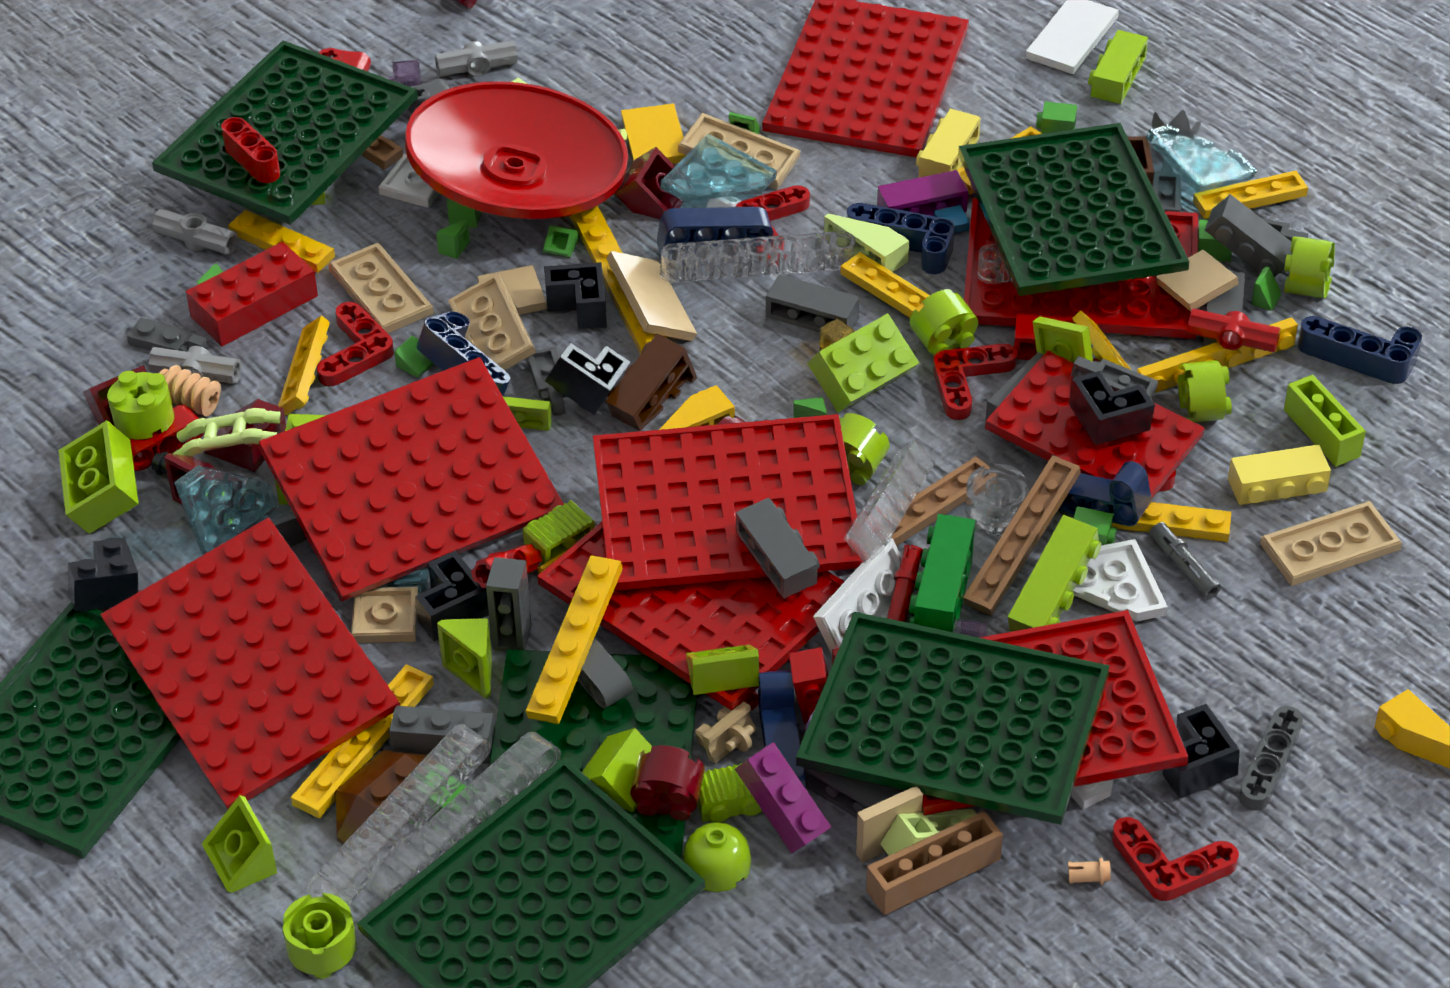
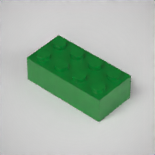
M938 514L935 526H929L927 544H930V547L923 549L921 567L925 568L922 572L918 571L915 590L919 592L916 595L912 594L909 614H914V616H911L909 623L956 633L963 605V596L966 593L973 563L976 519Z

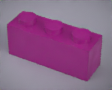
M957 170L878 186L877 206L934 216L935 210L961 205L963 211L967 212L968 189Z
M774 742L735 768V771L791 853L799 850L831 828Z

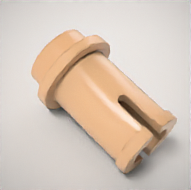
M1102 857L1099 858V861H1068L1069 884L1100 882V885H1104V882L1111 881L1110 861H1103Z

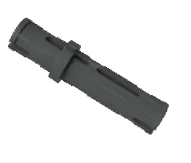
M1164 522L1154 525L1149 535L1164 550L1166 559L1173 561L1203 594L1204 598L1211 599L1215 597L1221 590V585L1214 580L1203 565L1187 549V543L1183 539H1178ZM1170 543L1180 552V556L1170 546ZM1189 565H1191L1196 570V572L1200 575V578L1192 571Z

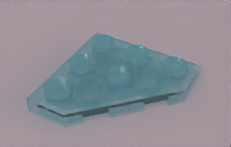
M1170 125L1150 129L1145 137L1153 145L1154 149L1170 163L1171 167L1184 178L1189 187L1197 193L1251 180L1257 172L1241 153L1229 149L1226 153L1214 148V142L1196 135L1192 139L1178 134L1179 129Z
M707 134L661 180L660 188L683 201L761 194L776 179L777 170Z
M198 465L174 482L202 555L213 550L214 544L234 538L279 509L271 485L262 480Z

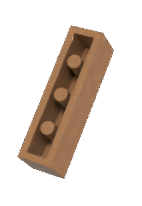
M982 811L868 865L866 892L883 915L891 913L1001 860L1003 834L986 812Z

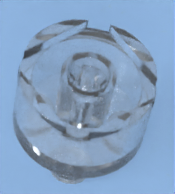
M995 464V468L985 469V466L971 473L967 480L965 514L966 518L976 519V529L993 534L998 538L1002 536L1029 493V486L1025 482L1026 478L1023 473L1014 467L1004 464Z

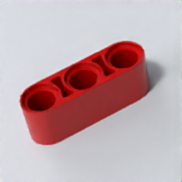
M231 117L223 121L221 128L227 153L257 181L261 183L276 181L280 177V167L275 147L244 119Z
M179 405L173 408L174 421L166 431L161 432L160 429L153 432V437L148 439H130L134 470L141 471L150 467L153 457L158 452L173 454L190 440L201 438L204 433L192 437L184 443L180 442L177 438V432L187 427V424L200 418L188 406Z

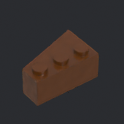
M656 334L650 342H647L642 349L641 355L634 364L627 368L622 380L616 387L611 389L605 402L611 415L639 431L663 411L662 404L669 397L675 399L681 394L679 388L686 381L693 383L697 379L685 347L659 334Z

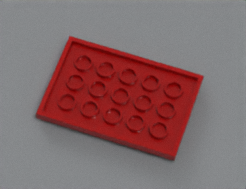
M1049 350L986 420V430L1047 461L1053 455L1080 466V472L1083 474L1113 480L1125 462L1134 461L1139 463L1148 474L1151 498L1156 495L1203 437L1205 427L1154 403L1155 408L1149 431L1095 445L1068 404L1072 378H1074L1071 376L1074 363Z

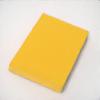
M674 103L621 110V119L627 132V141L633 162L636 158L654 147H657L672 164L689 162L688 155L678 152V145L684 137Z

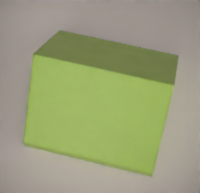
M446 619L439 621L437 627L442 666L483 698L488 699L491 696L492 653L488 619Z
M750 644L685 653L694 695L759 686L758 649Z
M636 728L607 736L582 773L623 809L633 813L637 804L631 798L630 790L639 754L643 750L645 754L649 753L652 746Z
M239 795L202 842V846L227 892L232 893L277 874L272 844L245 796Z

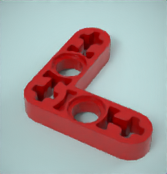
M795 185L738 202L735 207H762L767 211L770 221L807 210L810 206V191L804 186ZM770 204H775V205H778L779 207H777V208H768V207H766V206H767V205H770ZM773 228V237L767 242L768 246H765V244L751 245L761 260L769 262L776 261L782 256V239Z
M355 302L341 303L335 309L337 325L355 344L318 363V380L324 386L339 385L390 359L394 354L391 336ZM362 329L372 330L367 334L358 333V331ZM353 357H361V358H363V359H362L361 361H359V362H350V361H348L349 359H351V358H353Z
M993 344L943 350L935 354L933 373L944 411L949 418L963 420L971 414L972 397L966 377L1004 373L1015 369L1018 354L1014 346L1010 344ZM980 359L982 363L972 364L968 360ZM948 382L958 383L960 386L956 388L947 387L945 384ZM959 398L958 402L960 406H957V404L954 403V399Z
M1123 817L1118 819L1113 825L1112 842L1150 895L1157 900L1169 901L1228 876L1237 868L1239 852L1237 847L1230 842L1217 841L1169 861L1142 823L1137 819ZM1149 854L1154 857L1155 861L1145 864L1140 862L1137 856ZM1196 866L1203 873L1198 876H1191L1185 872L1184 868Z

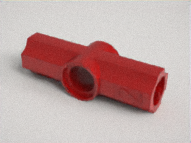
M1194 308L1191 310L1187 325V333L1216 339L1223 348L1228 350H1237L1242 346H1247L1273 353L1276 351L1281 330L1279 327L1252 322L1247 315L1240 311H1230L1225 315Z
M524 544L504 552L491 553L487 558L476 561L475 567L471 570L473 581L480 584L481 588H486L494 557L525 560L527 573L538 569L539 563L543 561L541 551L536 549L533 544Z

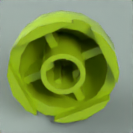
M714 822L697 828L687 839L683 852V862L705 880V888L703 890L722 892L735 888L737 882L742 880L743 877L744 880L748 877L751 868V854L747 839L737 828L726 823Z

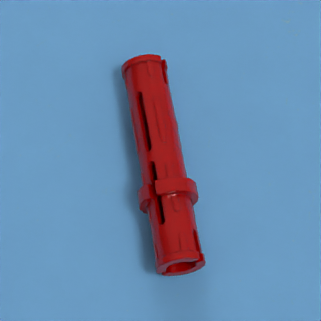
M904 545L899 570L895 571L894 574L896 582L887 619L906 622L923 549L918 546L911 545L910 547L909 545Z

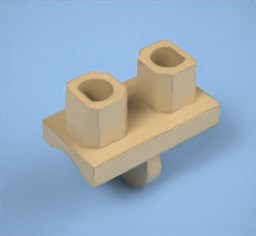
M742 702L732 711L727 707H723L717 715L718 723L713 727L708 724H702L696 729L695 734L698 744L706 749L709 761L716 764L735 748L745 752L752 747L750 735L756 731V726L750 717L751 707L749 704Z

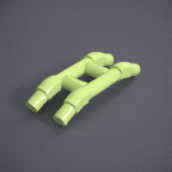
M251 408L244 412L208 419H196L187 424V427L177 432V438L182 443L204 433V438L190 440L173 454L193 457L196 454L203 453V451L244 443L259 444L260 440L276 435L277 432L262 431V429L255 428L245 429L246 423L264 424L265 422L279 424L281 412ZM233 426L232 434L217 436L218 429Z

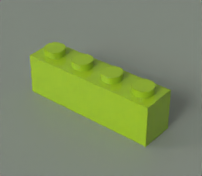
M1062 516L1007 617L1009 632L1060 623L1059 617L1063 610L1068 611L1073 602L1074 589L1077 584L1082 585L1086 578L1089 561L1091 559L1095 560L1100 552L1101 542L1098 537V528L1068 516Z

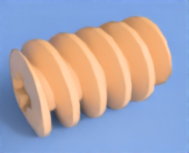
M178 365L170 367L169 370L164 368L159 372L164 375L171 401L176 406L186 405L196 414L204 415L205 417L210 416L215 411L221 392V385L218 381L211 382L208 377L201 378L200 374H192L188 369L182 370Z

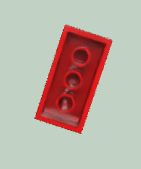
M282 241L186 291L190 317L223 347L318 297L315 271Z

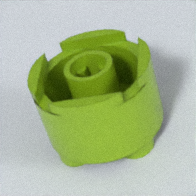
M1293 236L1291 242V253L1293 254H1287L1284 269L1290 272L1285 280L1284 293L1326 298L1332 281L1330 273L1331 267L1334 268L1335 243L1328 240Z
M950 289L941 290L928 296L922 301L925 306L919 312L915 309L911 315L910 327L933 356L943 350L958 347L968 348L975 341L973 335L978 326V319L959 293H953Z
M1218 360L1179 365V369L1184 370V375H1178L1177 380L1179 404L1181 409L1187 408L1189 415L1183 416L1184 418L1195 423L1223 420L1225 415L1232 413L1231 399L1229 396L1226 397L1225 385L1229 384L1227 366L1222 367Z
M129 370L122 372L118 376L119 380L110 387L107 394L115 427L129 439L135 440L153 437L152 433L160 429L161 432L166 431L174 421V410L164 375L148 372L135 373Z
M846 413L843 418L839 416L850 479L855 484L862 486L872 477L889 451L890 443L884 432L880 435L874 429L876 424L870 419L858 414Z
M322 893L323 897L311 898V894L300 897L287 908L283 917V936L290 962L298 970L312 974L318 979L328 978L333 972L344 967L357 951L356 934L350 907L343 899L329 893Z

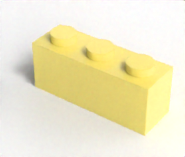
M950 109L944 118H940L936 132L930 134L924 151L920 150L918 153L916 166H919V177L961 168L962 162L958 155L959 146L977 143L980 137L981 117Z
M1312 445L1231 458L1228 481L1238 504L1244 505L1327 492L1331 469L1320 445Z

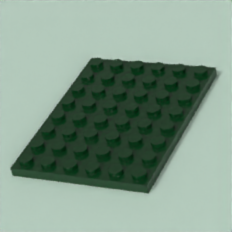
M282 40L152 162L153 171L291 225L418 98L417 89ZM231 117L242 118L275 147L280 167V177L276 181L271 183L257 181L227 153L221 128L223 121Z
M1121 123L959 146V158L1019 296L1189 270L1190 261Z
M70 602L0 682V823L84 859L181 738L100 615L103 611L93 609L74 612Z
M853 612L796 755V766L903 790L918 787L922 794L1062 825L1106 686L1110 665Z
M507 649L481 823L563 757L582 772L607 736L636 728L652 747L665 745L681 748L690 752L688 758L692 759L697 695L693 694L692 685L647 655L610 654L628 675L633 686V693L603 709L581 684L576 681L560 723L554 724L529 719L526 714V708L550 651ZM637 809L633 813L625 810L682 860L686 821L675 820L670 815L655 814L653 816H646L639 813Z
M563 757L366 915L357 925L359 931L418 988H588L705 888V880Z

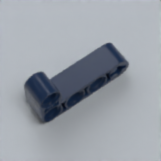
M854 203L847 208V218L886 226L903 235L909 240V251L922 253L921 267L926 273L940 274L947 268L954 244L955 225L952 221L941 217L866 203Z
M762 207L672 208L661 215L657 246L662 263L666 267L675 268L681 266L686 261L689 246L761 245L772 239L773 228L767 211Z
M453 311L427 318L416 345L417 349L442 371L481 357L504 397L510 381V375L465 338L470 324L469 319L465 315Z
M1308 316L1301 322L1297 346L1306 355L1388 383L1400 384L1407 380L1417 362L1422 334L1414 327L1405 326L1399 328L1391 341L1321 317Z
M1134 461L1125 462L1113 480L1080 473L1058 511L1075 514L1076 508L1079 506L1114 514L1113 523L1134 526L1151 503L1152 498L1148 474L1143 466Z
M791 670L760 672L758 706L764 748L774 742L806 789L804 768L796 766V755L800 748L794 710Z

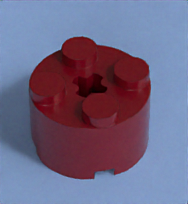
M653 746L651 751L646 754L643 750L639 754L630 790L631 798L637 804V811L646 816H653L655 814L670 815L678 821L688 820L698 804L705 773L703 762L700 759H697V763L688 758L690 752L673 746Z

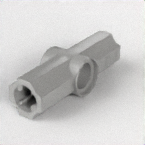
M513 40L489 45L472 41L467 43L461 50L435 54V64L439 77L467 72L473 76H482L490 68L517 64L518 62Z
M159 209L155 213L152 223L154 232L183 240L185 247L189 250L197 251L208 248L231 255L238 241L237 232L206 223V218L200 213H190L183 216Z
M200 346L189 347L187 352L153 347L148 363L150 372L159 373L164 368L169 370L170 367L178 365L182 370L188 369L192 374H200L201 378L208 377L212 381L235 384L239 381L242 367L240 359L214 356L207 349Z

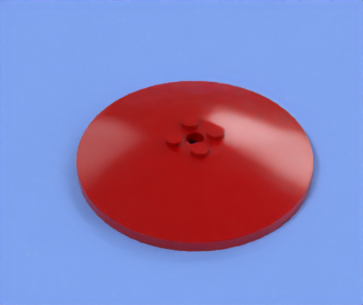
M478 82L442 91L430 97L416 108L407 123L405 134L407 158L417 175L431 188L466 207L511 218H558L594 208L610 198L619 189L624 180L628 162L625 140L620 131L605 115L573 96L550 88L525 83Z

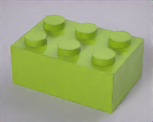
M887 313L819 351L807 364L839 413L903 377L916 367L919 361Z
M108 420L58 450L66 516L90 534L139 504L130 439Z

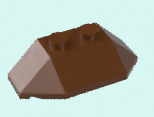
M383 750L336 790L337 841L362 858L420 808L417 787L419 784L442 767L454 777L456 776L455 771L432 755Z

